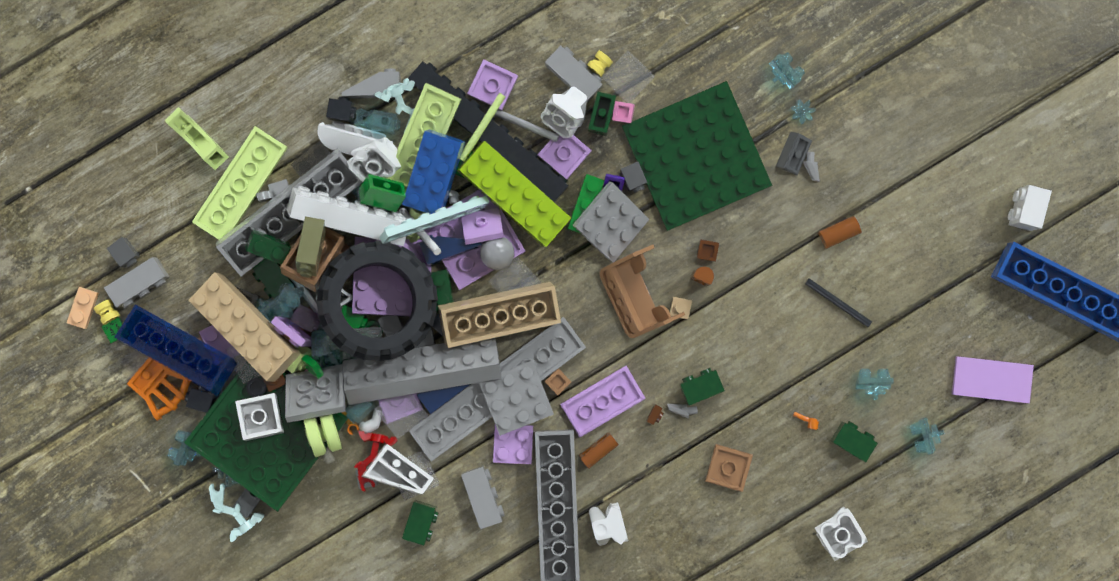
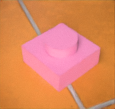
M615 101L612 120L631 124L635 105Z

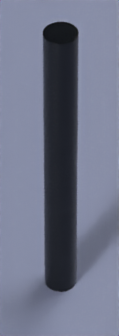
M810 278L807 279L805 285L866 327L871 325L872 321Z

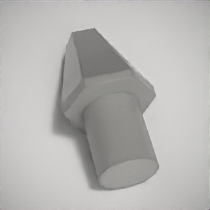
M807 152V161H804L803 164L811 179L820 182L818 162H814L815 153Z
M667 404L670 412L689 419V415L698 414L697 406L687 407L686 404Z

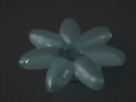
M798 100V107H791L793 111L797 112L793 115L792 119L800 117L801 124L805 122V118L812 121L813 118L809 113L815 112L816 109L809 108L810 100L804 105L801 100Z

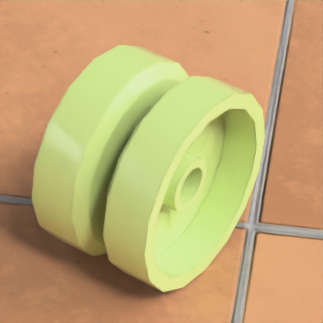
M332 414L319 416L321 424H318L316 417L304 419L306 436L315 457L326 454L324 443L326 441L332 452L342 449Z

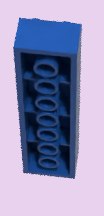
M1016 242L1007 243L991 278L1119 342L1118 294Z

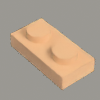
M79 287L67 323L87 329L99 293Z

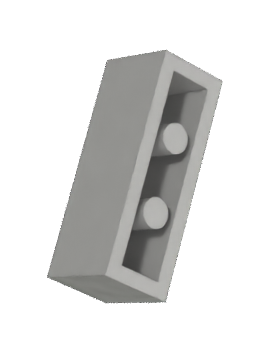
M560 45L545 61V66L569 88L576 87L587 96V104L596 95L597 91L602 88V79L596 73L591 74L587 70L588 66L582 60L577 61L573 57L574 53L568 47L563 48Z
M152 257L104 287L116 307H123L125 309L134 303V299L147 296L150 293L149 290L153 287L159 288L164 285L169 275L159 259Z
M483 465L462 473L461 476L479 528L483 529L502 522V517L505 514L502 506L497 505L496 498H498L496 488L490 485L489 480H492L489 469H485Z

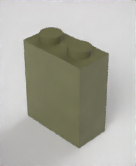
M305 216L295 261L297 273L302 277H317L326 234L325 220Z

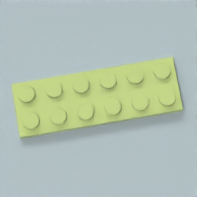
M428 83L424 85L397 149L396 157L401 168L395 171L393 176L387 178L404 183L405 193L424 131L430 129L446 135L462 100Z
M255 126L192 222L219 240L238 225L256 198V194L259 193L288 147Z

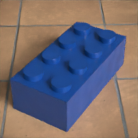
M430 129L425 130L402 205L429 214H433L436 210L445 207L466 141Z

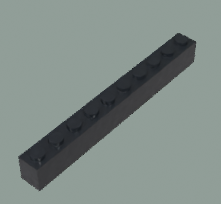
M422 61L408 77L409 81H414V86L421 92L425 83H428L461 98L462 100L453 119L473 135L485 116L479 109L481 106L473 99L469 101L462 89L459 87L455 89L451 86L452 81L444 74L442 77L437 74V68L430 62L426 64ZM493 117L479 138V141L481 143L486 141L555 203L567 190L569 185L566 183L568 180L560 173L558 176L553 173L552 170L554 168L546 161L544 163L539 161L537 153L532 149L526 150L523 147L524 143L518 137L512 138L508 134L510 131L502 124L498 126L494 122L495 118Z

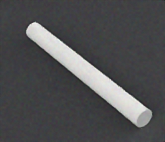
M405 208L399 210L406 219L412 218V220H415ZM424 230L417 232L418 236L435 255L441 253V249Z

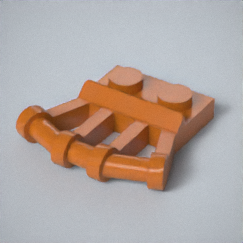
M151 355L129 380L127 385L145 399L152 415L158 421L162 419L163 415L172 410L175 411L178 408L179 402L185 400L190 382H193L194 378L172 371L155 355ZM168 375L183 380L180 390L166 379ZM161 384H164L175 394L172 400H169L157 389ZM151 395L157 396L166 406L157 409Z

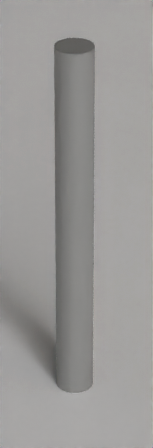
M499 109L494 115L555 142L559 139L558 134Z

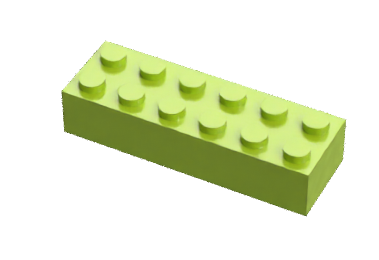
M483 141L457 170L542 247H547L571 219L568 214L486 141Z

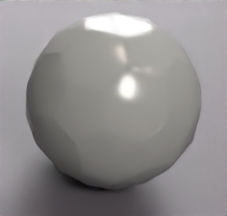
M505 237L484 241L480 249V257L488 268L501 270L512 263L514 248L512 243Z

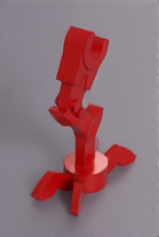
M364 431L358 432L364 442H373L371 454L365 460L358 461L354 468H358L357 477L363 492H366L364 486L368 482L375 488L373 480L361 476L366 471V467L377 456L379 444L386 443L389 446H393L398 441L396 437L391 436L389 439L381 434H366Z

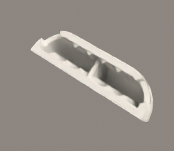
M333 121L332 124L326 125L322 122L318 125V136L323 145L334 151L338 148L340 152L352 155L351 151L386 137L385 134L338 121Z

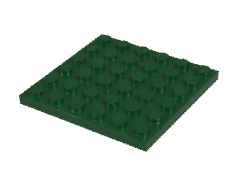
M727 81L634 120L631 124L627 123L622 126L634 157L639 162L647 180V187L667 231L773 186Z
M247 361L184 443L275 511L279 512L319 457H315L312 447L309 445L304 420L287 423L285 418L286 385L272 392H269L266 386V391L263 394L275 393L277 395L284 433L249 441L243 440L235 401L253 398L247 392V383L253 378L263 380L262 376ZM286 371L283 373L285 380L286 375H289ZM341 412L332 414L337 432L340 431L349 419ZM316 417L318 424H321L320 418Z

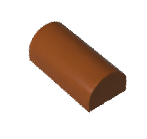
M854 216L818 232L825 249L862 233L860 225Z
M703 266L696 269L690 278L704 286H709L713 282L714 273L709 267Z
M607 432L582 452L579 457L590 469L619 444Z

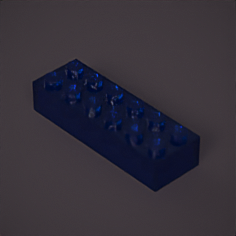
M136 304L115 335V338L121 343L215 396H218L237 365V362L232 357Z

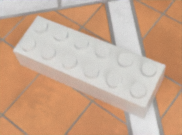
M298 186V189L292 188L287 206V212L291 218L304 221L305 216L325 220L326 227L380 240L385 227L392 224L398 226L407 220L403 213L398 211L389 213L385 212V209L366 207V204H362L359 201H355V203L347 202L348 199L336 196V199L331 198L325 192L317 191V194L309 192L310 189ZM407 236L393 240L391 243L404 246Z

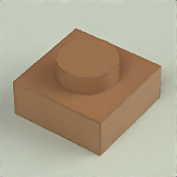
M559 368L545 380L546 384L557 395L571 383Z

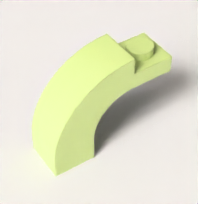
M179 107L165 119V122L183 137L214 170L229 158L224 150Z

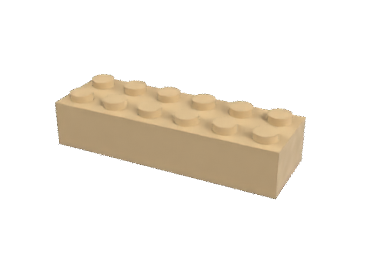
M214 272L188 300L266 381L275 382L301 354L283 335L274 330V326L223 274Z
M551 282L438 306L444 342L448 348L561 323L556 290Z

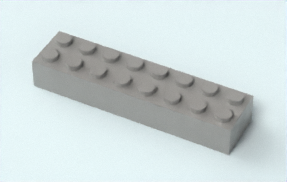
M337 148L218 240L216 248L237 273L242 276L264 259L246 251V244L253 229L285 242L302 230L304 221L289 217L287 212L292 188L298 189V186L310 189L309 192L316 194L317 191L329 194L328 197L336 199V196H346L360 185L362 181L349 169L346 158Z
M496 338L450 348L445 343L414 348L405 355L392 360L377 362L356 358L342 361L344 391L349 405L502 378Z
M574 429L535 431L541 581H580Z

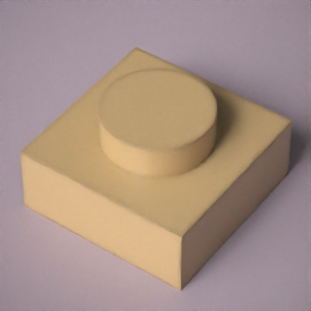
M673 297L670 315L675 316L684 312L685 315L680 318L688 319L692 301Z

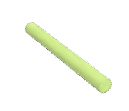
M499 93L466 144L460 158L462 161L465 162L506 97L503 94Z

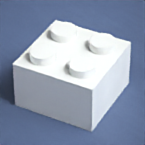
M1032 185L1018 188V191L1016 190L1013 195V209H1010L1008 214L1009 225L1028 231L1042 229L1052 191Z
M275 393L235 401L244 441L284 433L277 395Z

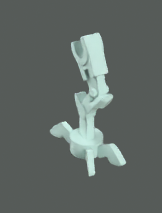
M406 78L403 80V83L391 85L382 93L379 91L374 94L376 97L389 102L391 97H395L397 103L396 113L400 114L401 111H404L411 118L414 109L404 104L401 94L404 90L411 91L415 84L414 81H409Z
M224 483L220 484V491H216L214 484H211L209 486L210 498L215 507L212 511L218 514L226 513L233 515L240 524L238 528H233L231 531V542L264 518V514L254 513L251 519L246 521L240 513L239 504H236L235 508L223 505Z

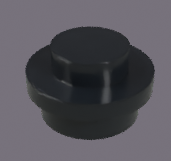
M253 378L247 383L246 389L249 395L258 397L265 393L266 384L260 378Z

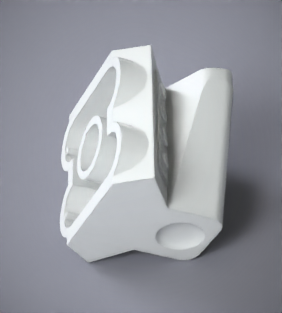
M571 87L562 94H553L541 113L542 122L562 138L573 137L577 128L581 127L584 123L587 96L576 87Z
M386 137L351 151L353 157L347 161L349 169L362 182H364L368 174L388 178L401 168L396 157L398 150Z
M618 502L610 503L606 509V514L598 507L589 509L590 520L598 545L607 544L610 538L621 545L623 542L628 541Z
M845 507L840 508L832 518L815 527L819 540L834 561L845 557L849 552L860 548L868 542L853 514L848 508L845 509Z

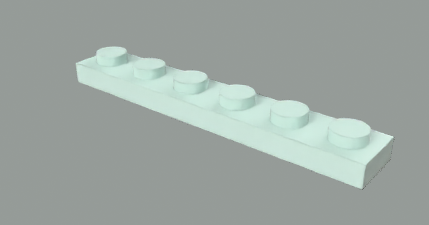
M474 196L468 202L463 203L460 201L453 204L451 208L446 209V207H442L433 214L424 213L418 219H407L401 225H389L384 228L380 240L382 244L478 212L488 205L489 200L487 196L480 198L479 196Z

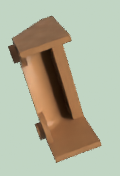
M654 245L636 251L600 270L602 283L625 333L630 338L638 337L685 315L682 312L671 317L669 310L665 306L659 305L655 307L640 272L646 268V260L643 254L654 249Z

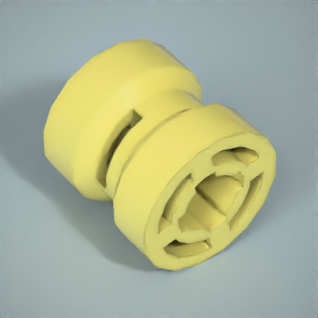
M598 50L595 54V59L590 60L587 66L593 73L601 77L604 74L605 68L610 67L613 61L602 51Z
M111 299L105 300L93 308L100 315V321L103 325L120 317L119 312L113 308L114 304Z

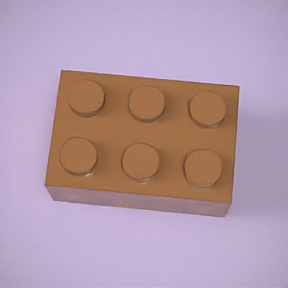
M326 226L317 277L306 278L297 273L295 261L301 235L280 266L281 274L314 292L317 291L322 275L327 267L339 255L345 245V237Z

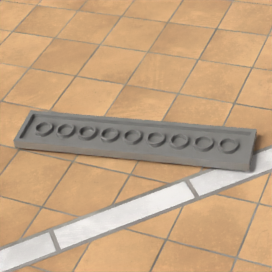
M562 317L561 323L551 325L500 363L501 373L533 360L539 378L542 381L584 350L586 346L566 319ZM479 382L471 384L409 430L431 462L492 417Z

